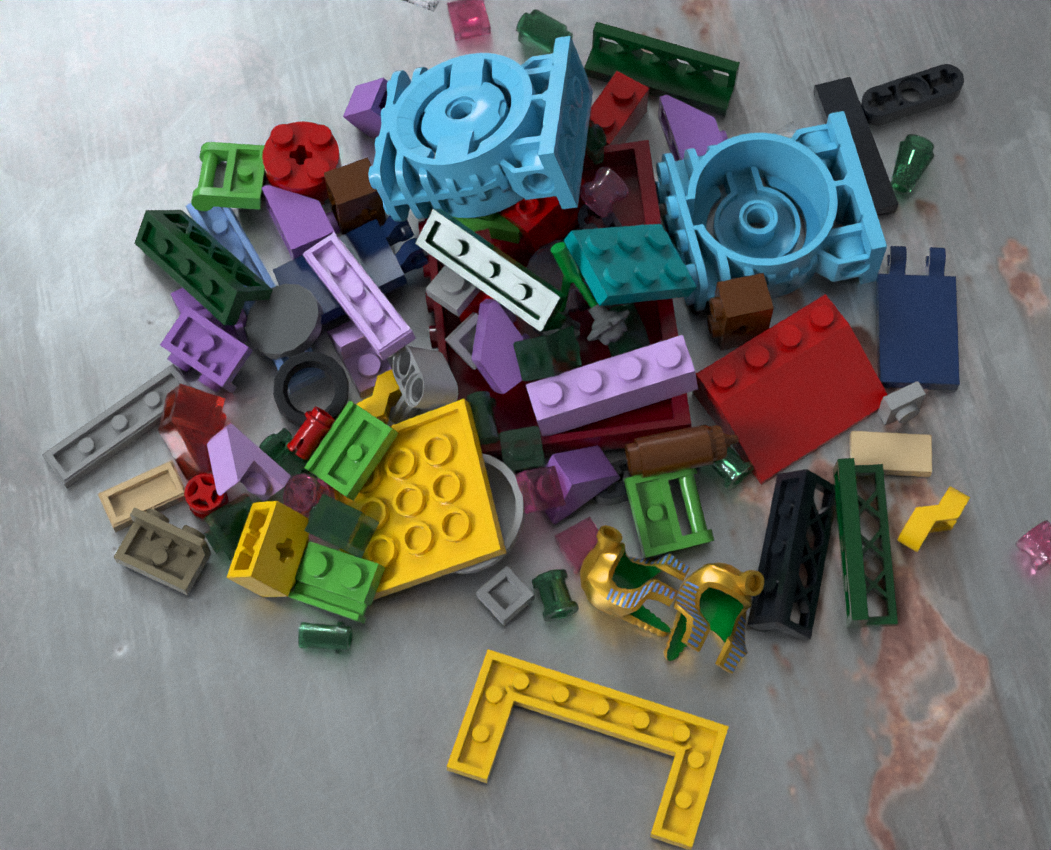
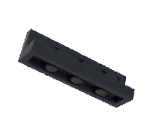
M808 469L777 474L758 571L764 577V587L760 594L753 596L747 624L758 631L781 629L800 640H809L812 636L836 507L834 484ZM815 489L823 493L820 510H817L813 499ZM810 525L815 536L812 548H810L806 537L807 529ZM802 563H804L808 574L807 583L804 586L799 576ZM794 602H797L801 613L799 624L790 620Z

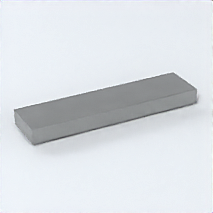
M172 364L47 450L42 456L64 486L69 488L192 402L198 395L175 364Z

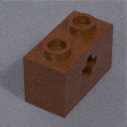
M368 157L324 173L330 208L338 223L341 235L374 219H377L380 227L386 222L383 201L377 189H373L369 182L368 172L371 164Z
M764 273L717 282L714 298L709 300L711 315L706 317L709 335L712 339L717 338L720 351L740 347L769 329L774 307Z

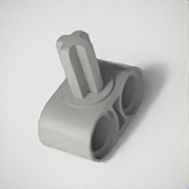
M406 345L395 353L392 371L402 396L390 414V420L393 423L397 424L415 417L420 409L432 411L457 401V382L441 352Z

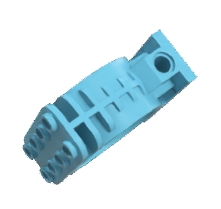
M571 36L556 38L552 54L533 56L522 65L502 55L475 53L449 59L429 70L426 67L416 68L413 72L412 81L404 70L393 72L391 80L387 82L388 96L385 108L381 110L382 124L380 134L375 139L376 153L373 166H370L368 175L371 187L377 189L383 201L386 214L391 215L395 222L406 221L410 209L417 219L428 218L431 208L442 209L452 217L457 218L481 217L502 211L523 198L530 200L557 196L562 209L578 207L593 90Z
M844 111L829 114L827 124L797 129L791 138L771 133L742 134L729 138L717 145L707 146L706 154L703 156H697L696 150L690 148L685 149L683 160L675 161L670 152L662 154L661 162L656 163L659 180L655 182L658 204L664 203L667 212L663 216L664 227L668 230L667 234L669 237H674L675 249L697 286L689 297H684L686 305H693L696 312L704 310L706 301L714 298L717 282L764 273L771 299L787 295L799 289L815 273L832 282L856 277L859 278L860 284L876 281L887 244ZM761 178H764L767 187L762 185ZM724 184L727 196L720 202L715 212L713 238L707 231V219L712 208L721 199L718 186ZM799 211L805 225V242L802 249L793 253L800 234ZM834 221L841 224L842 227L833 228ZM759 223L763 225L764 228L756 229L751 227L749 224Z

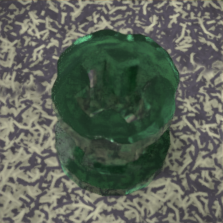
M731 447L727 449V457L725 459L715 461L710 465L725 481L723 486L728 491L742 483L754 469V465L750 461L745 462Z
M554 569L544 572L531 581L533 589L539 591L545 609L542 612V616L546 622L567 618L579 610L577 602L571 599L565 581L568 578L565 569ZM553 590L555 591V594H556V597H557V601H556V599H555Z

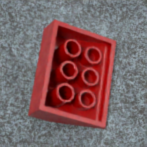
M826 294L696 373L698 389L692 392L715 424L721 426L723 433L738 436V443L732 446L761 485L876 413L883 397L888 395L850 324Z

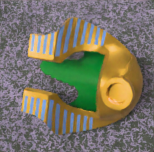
M601 526L596 535L598 542L594 549L585 557L580 569L581 589H583L588 601L600 611L617 616L659 637L667 636L671 632L669 626L642 604L647 599H651L670 607L678 591L657 579H650L664 571L684 581L690 567L680 562L670 553L651 559L630 557L626 554L625 543L621 542L623 539L622 534L614 527Z
M717 562L705 564L688 576L680 586L674 602V608L677 610L669 640L666 643L667 647L664 649V657L668 661H673L678 658L679 653L683 652L684 647L687 646L700 652L709 631L712 630L725 642L715 664L726 672L733 674L737 664L748 654L745 644L746 611L752 606V596L760 594L763 590V575L755 570L741 572L730 564Z

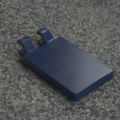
M391 215L381 227L377 219H374L339 237L383 294L407 284L408 281L404 274L420 269L429 263L423 249L415 244L417 238L410 239L414 236L408 220L395 222ZM406 241L399 251L394 254L390 246ZM303 255L272 270L279 285L299 284L312 292L323 309L320 322L322 325L346 314Z
M890 246V255H887V274H878L876 278L878 378L884 388H904L919 381L923 389L957 390L960 385L956 276H944L946 250L945 248L929 247V256L925 257L926 275H905L907 261L906 246Z

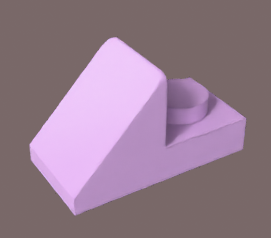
M352 320L327 331L360 397L363 398L372 394L377 376L392 369L388 360L385 359L383 361Z
M231 423L213 436L207 443L216 491L219 496L240 481L249 492L264 502L284 488L291 478L290 474Z

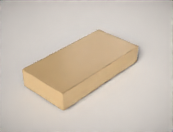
M851 431L849 436V458H854L855 465L883 464L884 475L930 477L932 474V435Z
M172 460L98 493L115 532L133 524L130 514L134 508L147 512L148 509L161 512L186 500L184 495L185 487Z

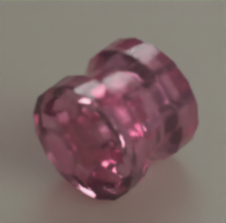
M601 167L595 173V179L592 182H585L580 187L579 194L593 212L601 217H606L612 212L613 204L616 201L622 202L629 195V190L624 181L608 167Z
M298 474L287 482L284 488L283 500L286 506L311 519H321L330 513L334 506L335 493L333 487L323 480L315 479L307 474Z
M1048 520L1032 528L1015 543L1021 552H1027L1030 556V564L1035 571L1051 563V524Z

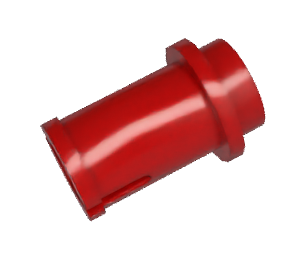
M317 406L312 411H306L304 414L306 420L291 442L287 444L290 451L298 450L295 455L304 460H309L312 452L335 421L328 412Z

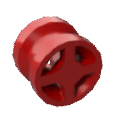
M202 473L196 475L187 483L184 495L195 518L203 522H212L225 515L229 507V498L227 492L221 496L217 494L213 474Z

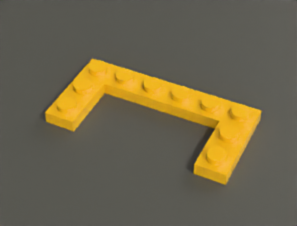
M487 649L446 766L447 771L488 783L514 705L674 756L650 837L688 850L692 849L729 726Z

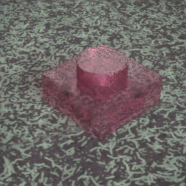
M457 0L447 3V12L455 41L491 34V26L484 0Z
M555 466L526 470L515 475L519 490L524 499L526 514L553 510L566 505Z
M590 516L555 535V543L575 574L580 572L583 560L598 542L596 535L599 530Z

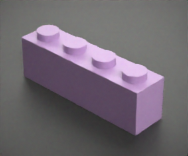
M683 335L526 384L542 437L559 434L698 389L696 372Z

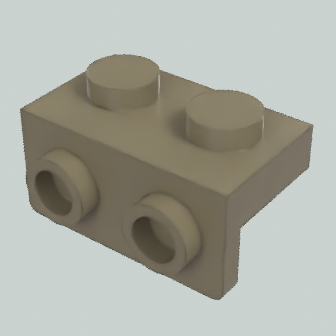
M134 508L130 514L133 524L114 555L115 561L185 595H189L211 555L208 544L204 540L205 535L188 525H184L180 529L170 524V520L156 510L148 509L147 512Z

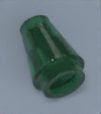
M909 134L905 137L904 141L899 142L891 180L894 190L904 194L912 192L913 187H915L935 157L933 153L935 146L930 140L919 135Z

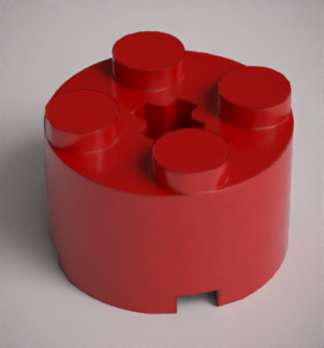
M306 121L275 126L271 130V136L264 145L262 154L268 185L319 200L321 206L325 205V201L329 198L324 173L342 167L339 147L331 130L325 125Z

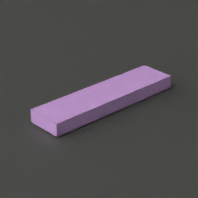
M335 232L302 253L307 263L383 361L416 339L410 327Z

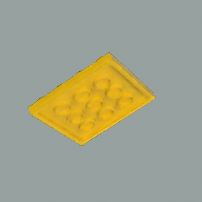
M465 399L389 426L399 434L354 501L325 482L339 550L385 567L373 600L506 554L471 406Z

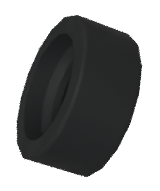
M302 352L291 356L280 366L274 379L273 396L278 410L288 422L298 427L302 426L306 417L304 412L297 410L290 402L288 384L292 376L299 370L307 367L319 368L332 378L335 386V396L325 411L335 420L348 402L349 382L344 369L334 358L321 352Z

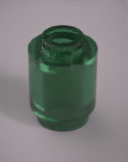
M534 9L530 14L525 12L516 26V32L519 33L518 41L541 55L554 52L556 38L571 36L573 39V33L567 30L565 24L538 9Z

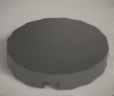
M282 284L273 287L269 300H256L250 308L246 321L247 337L261 354L270 359L280 360L278 357L287 356L290 358L305 352L313 345L321 333L322 306L310 290L299 284Z

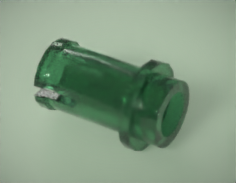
M479 391L468 395L466 399L471 406L480 445L498 442L500 436L497 431L493 407L496 406L495 399L491 398L488 391Z
M339 621L337 625L301 622L298 633L299 648L335 650V653L339 655L343 651H350L353 630L352 626H345L344 621Z

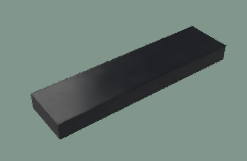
M851 77L815 85L813 93L825 124H827L829 114L841 111L845 113L877 215L896 211L899 205Z

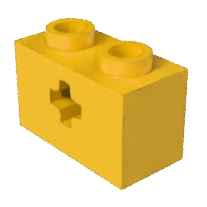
M279 501L252 503L226 578L262 597H288L290 589L295 584L296 572L302 554L308 546L309 534L314 521Z

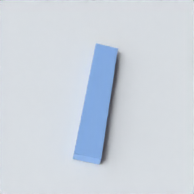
M191 203L186 205L189 215L197 224L270 288L276 287L231 208L213 207L209 211H199ZM245 301L243 310L247 317L255 301ZM310 347L305 352H313V350ZM287 356L278 357L280 360L271 359L277 371L289 359ZM314 367L299 370L292 376L288 384L290 394L326 377L325 371Z

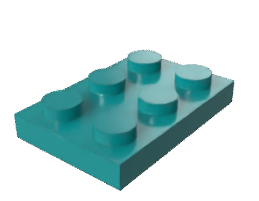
M661 224L572 230L564 239L567 248L599 306L689 297L697 288L686 265L681 260L669 235Z

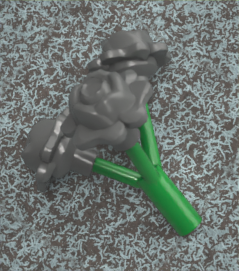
M564 242L556 243L552 246L551 253L564 275L560 292L567 296L559 313L567 319L561 329L540 332L533 327V331L540 334L545 343L550 346H564L569 340L579 338L581 325L569 316V310L566 307L570 285L574 283L591 307L588 311L595 320L592 324L593 330L587 337L588 341L598 339L606 346L610 342L617 341L628 330L624 320L627 319L630 312L628 309L619 312L615 310L608 311L606 308H611L612 305L599 306L588 284L586 286L583 282L585 279Z

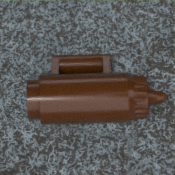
M698 425L634 438L633 443L625 444L629 472L631 476L641 475L642 478L712 465L715 461L725 459L727 457V449L731 445L737 444L739 438L737 435L723 433L719 425Z

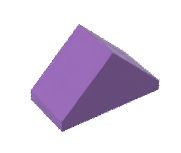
M597 445L552 454L533 494L552 523L556 525L621 477Z

